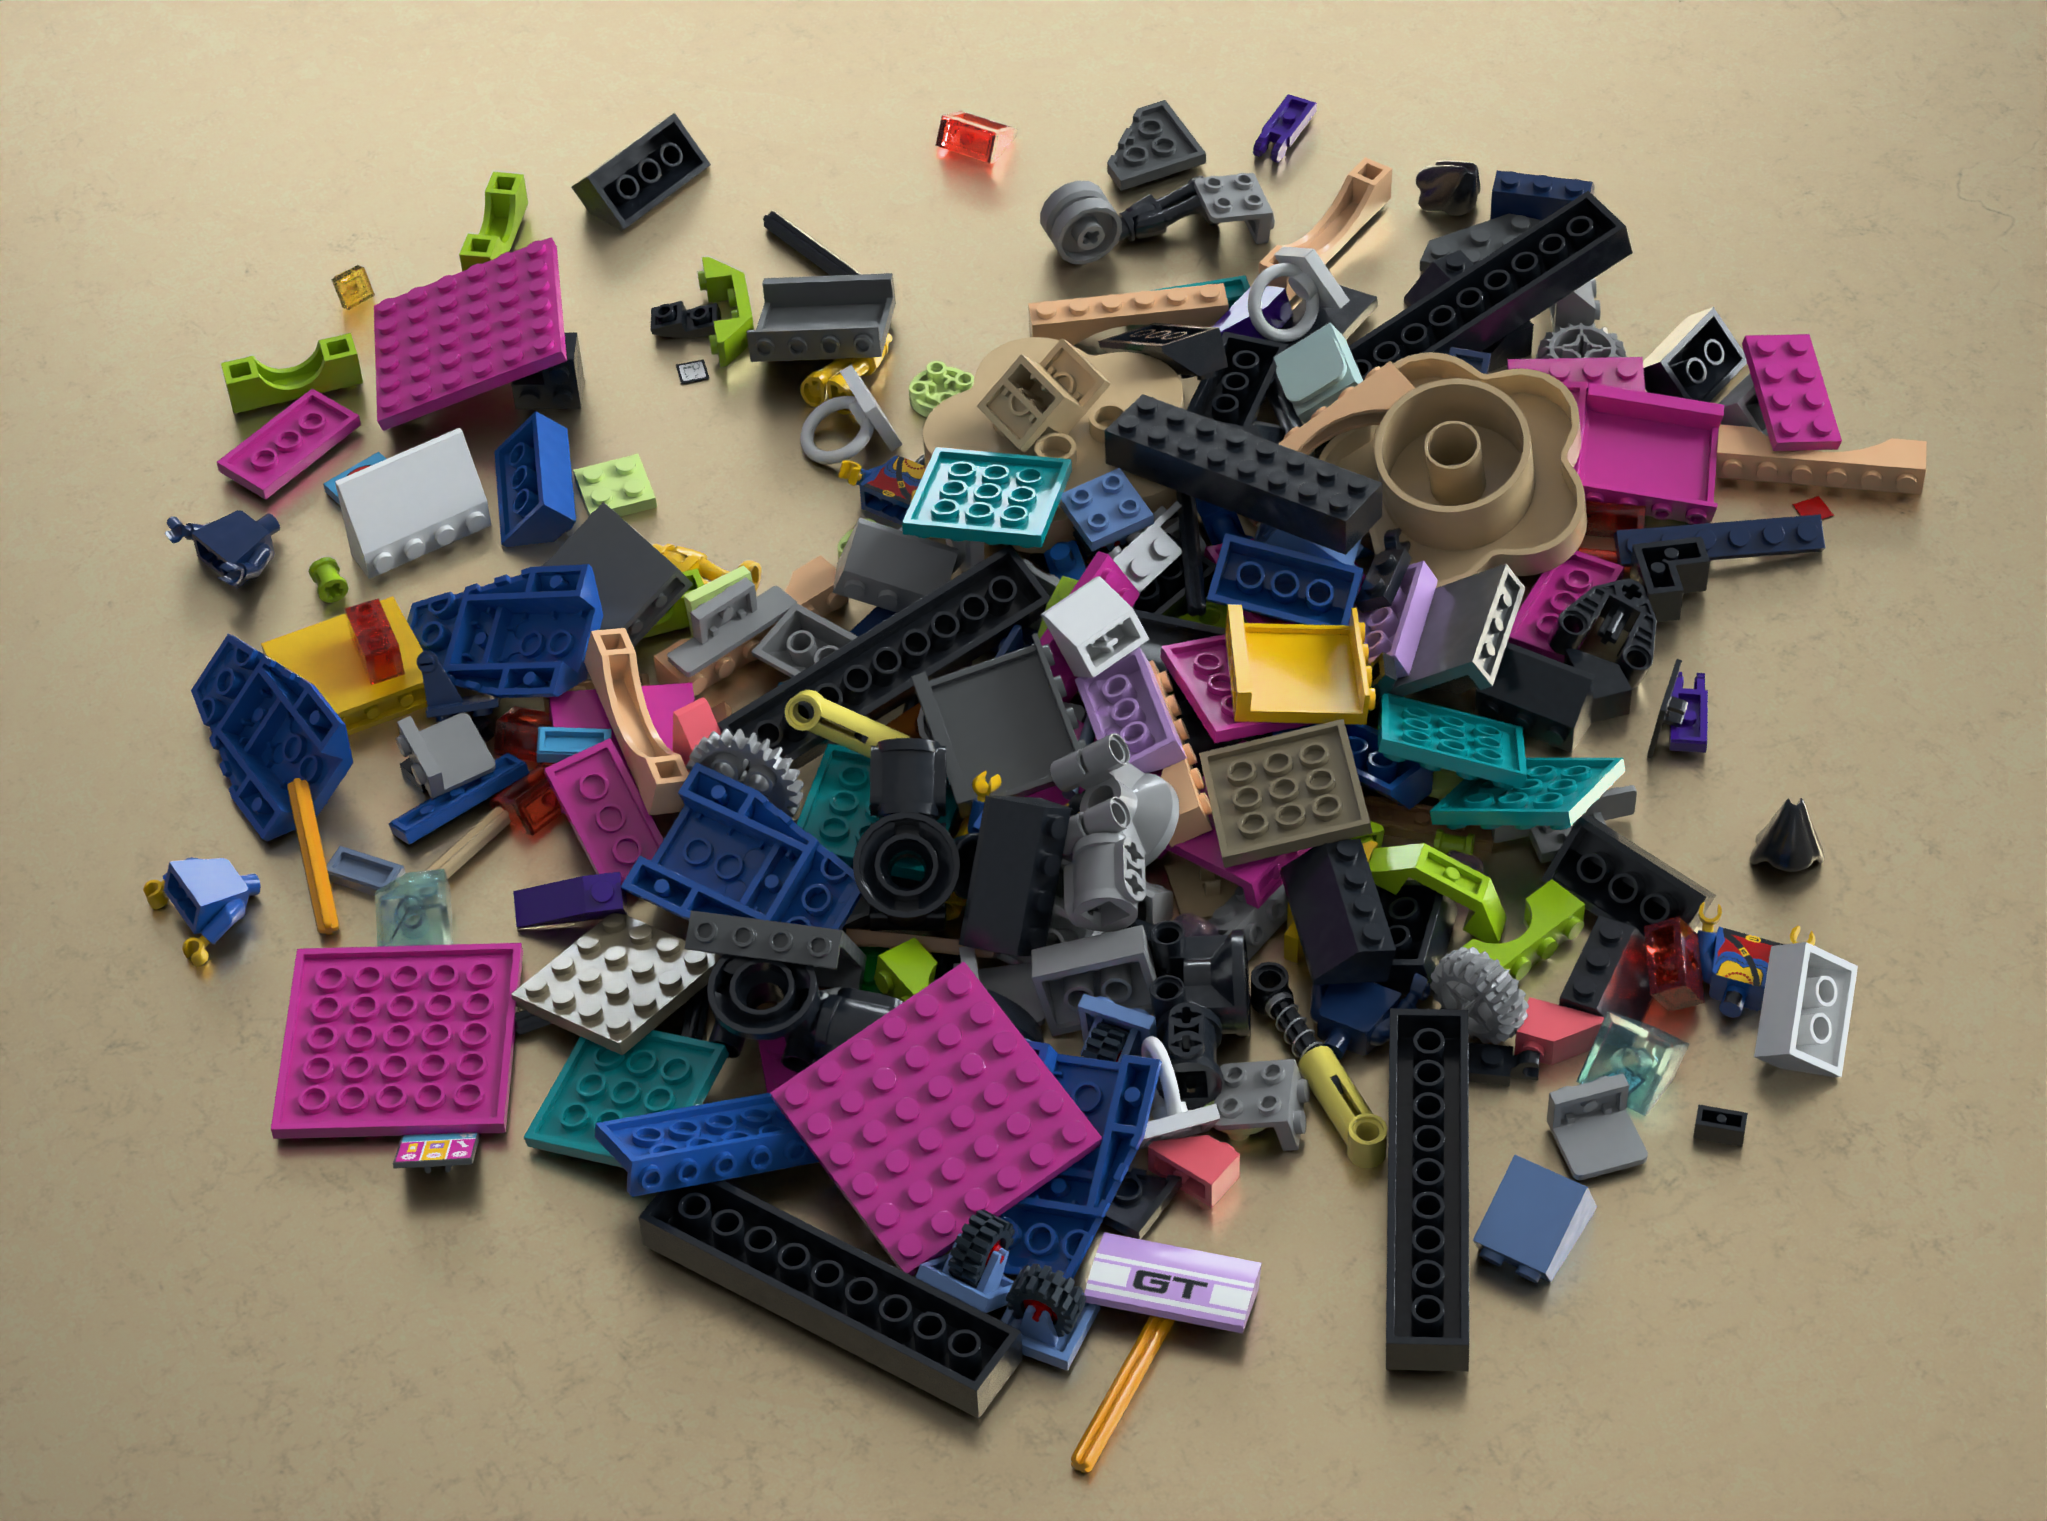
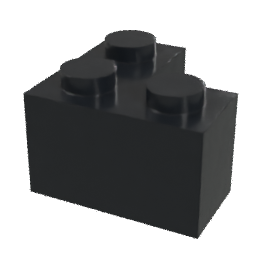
M577 332L565 333L567 361L511 383L515 409H581L585 379Z
M1702 537L1633 544L1630 577L1638 581L1645 588L1657 622L1680 620L1683 593L1707 590L1710 559Z

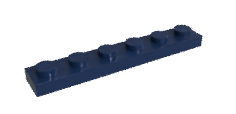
M1821 514L1617 530L1614 533L1617 564L1624 567H1630L1633 544L1702 537L1710 560L1822 552L1826 548Z

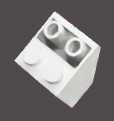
M1100 576L1095 577L1041 614L1073 675L1077 677H1096L1150 640L1134 609Z

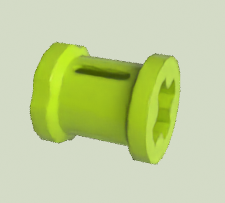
M323 557L312 563L308 572L313 582L318 585L317 593L319 598L327 603H334L344 598L349 588L346 580L339 575L340 568L336 560L331 557Z
M1437 829L1433 848L1470 867L1474 851L1475 834L1469 833L1467 837L1445 834L1443 829Z

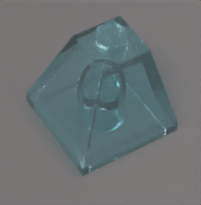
M445 869L408 872L375 891L377 947L453 945L451 893Z
M1607 1011L1576 1082L1584 1084L1600 1077L1624 1074L1629 1084L1627 1107L1647 1116L1674 1080L1689 1047V1043L1657 1027Z

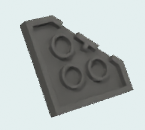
M1163 100L1136 110L1130 128H1126L1118 142V149L1115 155H1111L1107 162V173L1122 191L1205 164L1206 152L1167 101Z
M1509 213L1429 240L1420 260V271H1425L1432 261L1458 250H1461L1476 264L1539 223L1540 220Z

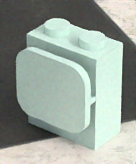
M1328 323L1273 357L1277 365L1276 373L1285 396L1293 404L1297 416L1304 423L1311 420L1312 415L1319 408L1328 407L1338 400L1339 395L1346 388L1355 387L1363 381L1345 337L1331 323Z

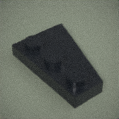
M1132 1167L1131 1172L1127 1171L1102 1223L1131 1238L1142 1239L1182 1187V1177L1168 1174L1167 1178L1147 1175V1170Z

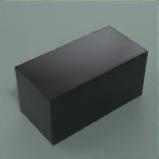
M1698 1105L1693 1139L1742 1147L1748 1113Z

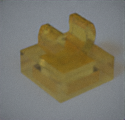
M360 265L348 271L345 270L331 279L342 308L347 310L375 296L365 268Z

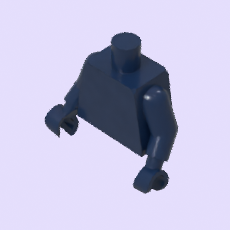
M237 510L216 521L203 525L194 523L183 525L177 517L172 516L167 520V525L171 530L166 531L165 535L172 543L179 542L183 537L194 541L197 557L222 576L217 577L218 579L238 589L249 579H257L268 563L274 558L275 551L271 536L280 531V525L277 519L270 513L255 521L245 512Z
M1415 973L1410 992L1404 999H1401L1402 993L1373 982L1312 985L1310 1016L1317 1023V1036L1320 1040L1325 1041L1322 1046L1331 1048L1338 1060L1342 1059L1347 1050L1364 1056L1368 1055L1375 1046H1381L1390 1040V1008L1417 1009V1002L1419 999L1424 1001L1431 993V987L1427 979L1418 973Z

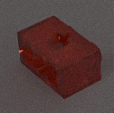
M379 598L345 608L350 636L370 684L373 685L405 675L399 644Z
M1680 917L1644 926L1650 995L1669 1012L1705 1003L1698 934Z

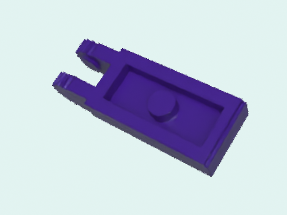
M1288 94L1263 126L1262 133L1255 141L1253 154L1262 157L1267 151L1269 143L1273 142L1276 144H1274L1271 151V161L1280 162L1285 156L1287 147H1291L1317 112V103Z
M1679 672L1672 697L1687 701L1688 706L1681 727L1670 725L1669 750L1706 753L1708 690H1705V673H1696L1694 689L1683 688L1684 677L1682 672Z

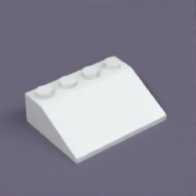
M460 428L335 481L351 555L369 579L492 525L488 502L463 431Z

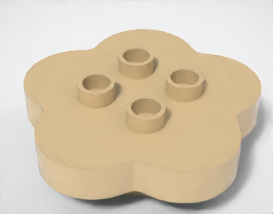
M1029 337L1007 342L992 350L981 361L977 368L972 388L947 398L937 405L926 418L923 426L925 469L935 447L1071 459L1072 472L1064 490L1066 492L1117 469L1106 464L1104 430L1142 394L1183 408V386L1181 380L1169 365L1148 355L1132 352L1089 355L1073 346L1111 385L1067 435L1047 427L1025 453L1019 450L986 417L977 405L1021 354L1040 364L1060 340ZM1122 470L1152 513L1162 505L1168 510L1177 501L1176 490ZM1058 505L1042 548L1012 546L1015 550L1022 552L1045 553V551L1051 549L1058 542L1076 541L1073 536L1075 531L1073 529L1074 525L1060 505Z
M1429 352L1407 356L1393 364L1415 389L1409 391L1392 405L1383 417L1380 425L1356 428L1335 436L1327 444L1319 457L1322 461L1332 463L1338 467L1383 483L1382 517L1362 537L1360 544L1370 549L1375 556L1385 551L1384 535L1386 531L1400 528L1402 531L1399 541H1409L1411 543L1408 552L1412 557L1410 564L1424 560L1438 580L1436 588L1505 563L1516 576L1536 575L1550 571L1566 562L1577 551L1585 536L1587 527L1585 492L1581 479L1573 468L1581 449L1579 410L1570 390L1561 381L1544 372L1531 369H1509L1484 374L1464 360L1448 354Z

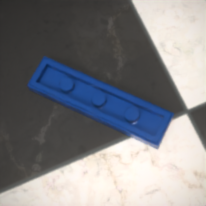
M506 753L495 760L496 768L493 772L436 798H430L389 823L392 834L410 845L530 774L526 762L510 753Z

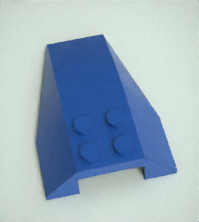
M589 564L538 566L521 570V575L509 577L507 574L494 578V583L480 586L476 583L467 586L464 592L453 594L450 591L414 602L411 605L407 622L423 651H432L437 655L450 680L456 686L498 698L558 697L587 679L588 670L584 660L591 631L600 630L603 611L593 568Z
M227 634L191 689L203 724L211 729L212 735L209 739L213 749L219 750L222 758L219 766L223 776L229 777L232 784L229 788L232 799L263 840L270 841L296 829L287 790L288 783L293 782L295 778L308 781L316 818L328 803V800L353 764L347 728L314 684L234 635Z
M697 762L678 791L685 805L652 860L639 856L621 885L622 890L686 920L690 919L692 910L842 930L862 896L856 885L853 869L832 851L830 852L822 846L809 832L804 831L784 811L774 806L760 791Z
M1027 1041L1102 1136L1103 1140L1098 1148L998 1216L1013 1224V1229L1015 1230V1234L1012 1236L1014 1238L1013 1244L1008 1248L1010 1253L1003 1274L1017 1276L1025 1265L1031 1267L1032 1264H1039L1041 1269H1043L1044 1265L1052 1267V1272L1056 1273L1057 1270L1064 1272L1063 1277L1065 1279L1069 1277L1074 1279L1144 1139L1162 1061L1160 1059L1122 1054L1121 1063L1058 1054L1048 1043Z

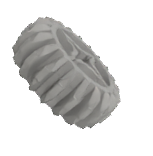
M1567 322L1565 328L1556 326L1554 332H1546L1545 338L1540 340L1536 359L1627 357L1623 342L1617 339L1616 333L1609 334L1607 327L1598 329L1595 323L1591 326H1584L1582 322L1578 326H1573Z
M1460 947L1458 950H1453L1450 954H1446L1431 974L1432 983L1430 986L1435 992L1433 998L1441 1004L1440 1009L1468 1010V1033L1473 1040L1479 1038L1484 1044L1491 1042L1495 1045L1501 1041L1505 1042L1509 1037L1512 1038L1516 1034V1031L1524 1024L1525 1019L1528 1017L1526 1010L1529 1005L1524 1000L1525 992L1518 988L1519 981L1511 977L1509 969H1504L1498 959L1492 960L1485 951L1479 953L1474 947L1470 949Z

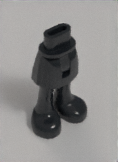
M1201 175L1190 179L1183 187L1159 199H1155L1150 194L1119 213L1118 216L1122 221V233L1118 241L1126 238L1129 241H1134L1135 236L1138 239H1144L1165 233L1168 226L1193 214H1201L1209 225L1220 224L1209 220L1194 188L1195 180L1204 177Z

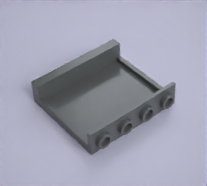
M892 273L764 278L762 286L765 303L756 330H747L751 362L882 357L896 304Z
M604 502L589 515L588 519L564 542L559 550L542 565L589 564L593 568L603 611L600 630L625 628L633 647L693 585L673 563ZM588 672L587 678L592 680Z
M1506 563L1435 589L1409 676L1397 678L1395 686L1389 694L1403 697L1465 675H1469L1480 690L1493 686L1526 589ZM1380 698L1375 702L1376 708H1378Z
M1037 633L1032 635L1034 645L929 681L926 672L911 676L933 741L939 742L941 746H946V777L961 818L970 816L973 799L978 797L972 788V782L976 776L985 770L987 771L985 777L987 784L996 774L1000 775L1002 782L1001 786L989 796L1025 797L1056 786L1050 772L1052 762L1087 746L1084 738L1081 740L1076 738L1074 729L1079 728L1077 718L1072 707L1065 709L1062 698L1066 697L1067 693L1060 675L1053 677L1050 666L1055 665L1051 649L1049 644L1041 645Z
M691 910L685 942L686 950L715 953L720 956L732 955L813 966L818 988L831 989L841 987L862 990L867 956L842 930Z

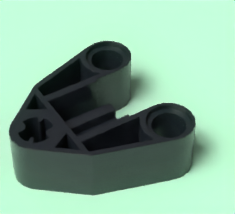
M1623 579L1594 586L1560 614L1548 635V644L1552 650L1561 655H1565V649H1578L1597 617L1604 618L1597 632V635L1602 637L1600 642L1606 645L1608 641L1615 644L1623 629L1629 632L1617 654L1615 663L1619 664L1633 690L1640 685L1653 663L1657 620L1643 585L1633 579Z

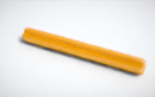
M295 778L293 782L288 783L287 790L316 927L319 933L332 935L334 931L339 929V921L311 791L307 780Z
M1150 1315L1071 1456V1466L1075 1470H1080L1083 1473L1092 1471L1175 1320Z

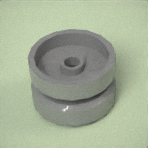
M1074 181L1061 186L1048 197L1040 212L1041 226L1061 257L1071 264H1087L1099 260L1113 249L1122 233L1120 217L1100 187L1090 181Z

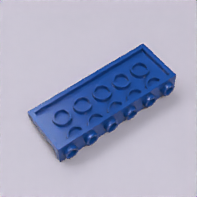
M770 1092L595 1123V1138L628 1172L627 1192L632 1197L819 1162L772 1100Z

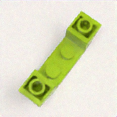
M702 257L704 271H697L700 291H707L709 303L728 300L730 308L736 307V310H731L732 319L713 321L715 335H709L711 354H718L720 367H726L748 347L747 330H754L745 274L713 258Z
M1425 843L1374 848L1368 864L1377 886L1396 895L1408 877L1469 908L1463 931L1486 943H1499L1507 917L1491 878Z

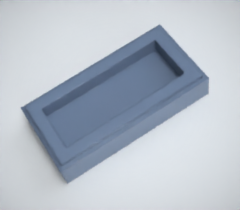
M339 846L326 865L330 882L385 900H389L406 875L403 865L343 846Z

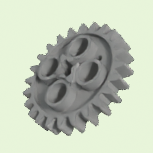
M727 728L723 730L721 735L713 731L709 738L703 737L699 744L695 746L686 765V768L691 772L697 762L760 791L774 806L784 811L790 817H794L804 796L800 792L804 783L796 780L800 771L789 769L793 759H782L780 757L783 750L781 747L772 750L769 748L770 740L767 738L760 743L757 741V735L754 732L749 738H745L741 729H738L734 736ZM749 761H750V768H749V771H748V773H747V771H745V769H746V767H747V765L749 764Z

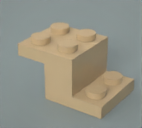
M1061 338L1040 364L1021 354L980 401L977 407L1019 450L1026 453L1047 427L1067 435L1111 383L1067 340Z

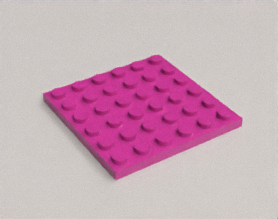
M552 237L542 241H534L527 247L514 252L503 253L496 259L483 264L472 265L465 271L454 275H446L434 283L423 287H415L408 293L395 298L384 299L379 304L374 305L377 422L383 431L567 361L557 246Z
M522 943L297 949L271 1124L273 1139L506 1133L516 1032L515 1013L518 1011L516 1001L512 999L511 994L520 987L523 960Z
M962 962L770 1092L772 1100L898 1269L911 1276L918 1272L920 1264L941 1257L951 1250L958 1234L963 1232L962 1227L965 1223L969 1224V1218L972 1215H976V1211H982L983 1209L997 1217L1098 1148L1103 1140L1102 1136L965 962Z

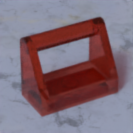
M958 111L941 116L935 146L987 163H993L997 161L1015 139L1017 129L964 111Z
M1585 501L1587 513L1586 536L1614 538V533L1617 530L1644 528L1646 506ZM1591 548L1577 549V551L1617 564L1616 551Z
M518 706L512 707L496 720L494 755L503 756L506 753H510L519 759L537 762L538 727H552L549 713L545 714V711ZM538 762V763H544V764H549V765L555 764V763H547V762Z
M541 762L530 770L528 775L514 782L489 801L491 807L494 809L500 806L510 814V823L523 833L532 836L563 814L561 813L560 803L544 774V768L555 763Z

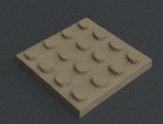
M1344 719L1199 753L1225 868L1372 833Z
M613 913L606 916L559 956L554 958L543 969L515 990L511 996L516 1001L518 1008L527 1010L535 1016L620 1055H624L708 984L710 974L722 956L715 953L686 950L685 940L625 914Z

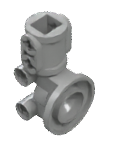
M1116 733L1110 734L1082 749H1078L1053 761L1050 767L1052 779L1061 791L1068 792L1079 786L1085 789L1080 804V813L1071 816L1069 819L1063 852L1066 856L1072 854V862L1068 863L1064 868L1065 912L1071 923L1076 927H1084L1100 932L1120 930L1135 922L1138 917L1137 903L1142 901L1146 894L1145 867L1153 862L1166 848L1175 832L1179 818V799L1175 789L1161 777L1151 773H1143L1130 764L1128 746L1124 739Z

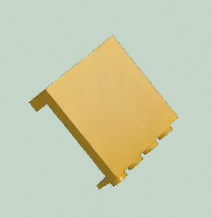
M393 596L261 643L263 654L315 685L345 723L348 736L428 707L422 671L417 666L418 655L423 652V649Z
M1228 604L1225 640L1234 722L1324 724L1344 719L1345 724L1367 725L1368 710L1375 709L1376 695L1375 688H1371L1372 667L1367 666L1369 648L1368 644H1364L1365 623L1359 622L1357 608H1351L1349 626L1244 623L1242 605Z

